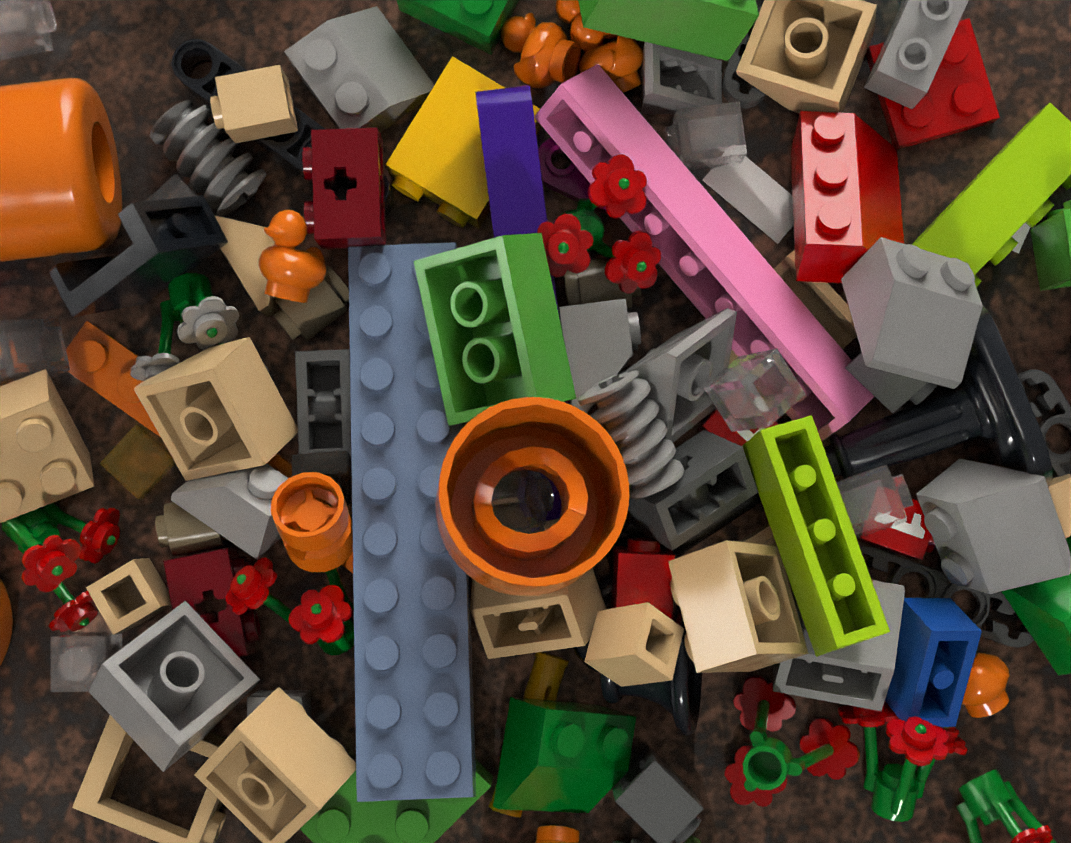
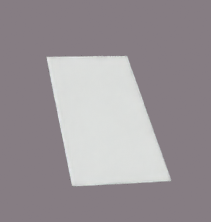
M733 145L703 178L702 181L777 244L793 227L792 195Z

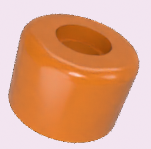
M63 78L0 86V261L5 262L96 251L109 247L116 240L121 227L118 213L122 211L123 206L122 184L112 128L98 93L88 82L80 78Z
M523 397L498 403L471 419L454 438L446 453L436 493V519L441 538L457 565L468 576L487 588L516 596H537L558 591L574 583L604 558L617 541L624 526L629 507L630 494L627 469L617 445L608 432L594 418L575 406L542 397ZM522 470L539 472L549 478L560 493L562 508L558 522L545 531L532 534L517 532L502 525L494 515L491 503L494 489L502 478L512 472Z

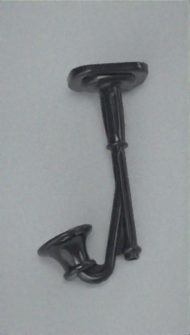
M984 306L982 307L966 364L961 389L908 407L841 437L837 434H832L829 439L831 445L824 447L834 477L842 475L846 482H851L854 475L928 456L977 438L989 444L995 458L1002 466L1029 474L1044 476L1048 488L1053 478L1051 459L1037 419L999 330ZM759 493L747 499L676 549L671 550L675 554V559L757 504L762 503ZM630 515L626 516L624 526L617 541L604 556L608 560L611 574L597 582L606 607L612 600L614 546L627 547L628 538H650L635 529ZM660 544V548H667L664 545ZM676 605L672 620L683 627L684 632L673 679L671 681L621 687L600 673L602 695L606 702L615 704L622 699L623 695L642 697L660 704L672 714L676 727L680 729L681 733L689 736L696 730L698 723L702 673H696L694 662L687 654L684 642L686 630L680 607ZM590 640L585 646L573 647L576 656L589 669L599 672L584 662Z

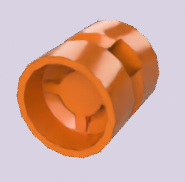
M303 472L289 477L277 488L272 497L271 514L289 558L299 568L309 572H327L339 567L349 559L353 552L352 519L338 483L330 476L319 472Z

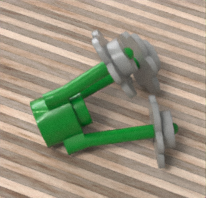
M187 273L179 275L169 283L168 292L170 299L160 303L162 324L158 354L153 357L138 356L135 365L131 367L130 371L133 378L145 381L180 363L179 358L171 354L174 321L180 322L177 329L179 339L188 344L196 343L203 350L217 343L220 345L235 339L238 334L235 324L239 319L238 310L233 306H225L221 298L213 296L209 278L198 273Z

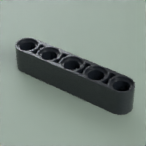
M203 39L184 41L176 48L172 56L174 74L187 90L205 105L209 104L211 106L210 97L218 95L215 77L247 71ZM202 60L212 61V69L208 75L200 79L190 78V71L197 62ZM294 106L298 131L295 132V135L290 140L276 142L271 136L253 141L304 178L302 163L303 147H312L311 130L325 128ZM384 175L386 217L394 205V194L387 177ZM341 179V187L333 191L339 200H346L347 190L352 189L353 186L349 179ZM307 180L313 185V180Z

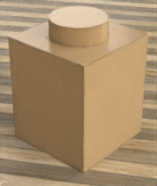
M281 65L215 77L218 95L210 97L213 119L217 129L224 128L235 144L298 131L289 79Z
M150 558L133 559L86 587L113 635L130 631L171 607L169 591Z
M648 602L597 611L584 662L621 687L671 681L675 671L684 628Z

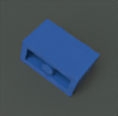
M904 598L895 670L885 698L886 703L900 720L907 721L909 717L916 716L939 727H956L982 631L951 598Z

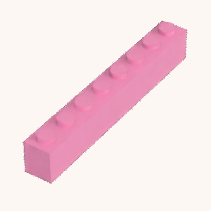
M599 64L560 84L534 116L538 123L590 184L596 181L592 175V169L596 164L600 162L608 164V161L618 154L628 156L634 164V171H642L647 177V185L642 189L647 200L646 206L641 212L636 214L625 212L620 219L632 233L643 231L649 234L652 246L657 247L661 251L659 265L705 319L727 308L737 312L731 349L792 421L812 415L821 441L847 424L875 397L845 369L851 361L849 356Z

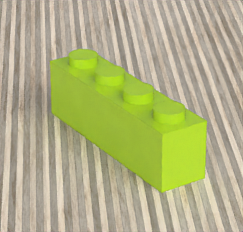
M1051 103L1047 104L1024 125L911 245L968 263L974 273V282L977 288L982 282L976 276L979 270L988 261L996 266L1016 247L1018 242L1012 236L1024 223L1032 228L1052 209L1054 204L1048 198L1060 185L1066 190L1071 188V121Z
M810 415L761 429L742 447L815 656L818 657L889 633L890 629L813 416Z

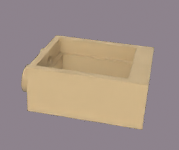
M109 715L72 808L158 843H215L221 833L227 814L219 811L222 802L208 788H206L190 831L110 799L134 740ZM209 732L190 750L209 758L227 738Z

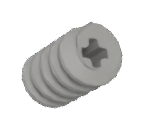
M192 100L182 101L171 107L157 120L151 129L150 137L156 145L164 146L163 153L169 161L177 162L176 169L183 177H191L190 186L196 193H204L210 208L218 209L217 216L224 217L237 210L255 194L265 179L266 172L263 169L250 174L245 172L253 161V157L250 153H245L234 158L232 154L240 143L235 144L231 138L220 142L219 138L225 132V129H217L215 123L209 126L206 125V122L212 115L209 104L194 110L192 108Z
M635 370L604 379L577 398L580 405L597 404L599 409L590 416L600 425H606V431L614 440L623 457L629 485L633 488L629 492V499H640L662 491L682 478L685 471L680 460L673 459L676 452L673 442L663 439L668 429L663 420L655 418L659 411L656 401L645 398L651 388L647 380L636 378L639 375V371Z

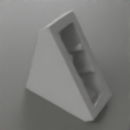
M644 43L643 60L640 66V79L642 82L640 84L641 114H716L722 112V61L661 45Z

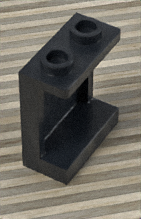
M204 195L133 202L118 213L122 224L133 242L129 248L119 255L58 263L49 270V273L72 317L84 316L146 304L165 290L174 278L188 273L226 245L228 240Z

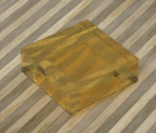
M137 424L100 462L137 499H143L176 464L170 452L142 426Z

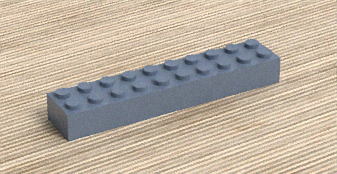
M456 242L348 247L357 802L477 797L470 576L457 565L447 551L436 519V493L442 464L451 443L465 426V423L448 426L414 266L415 260L457 249Z

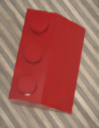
M800 111L791 147L796 281L842 283L841 278L880 237L904 244L897 149L855 113Z

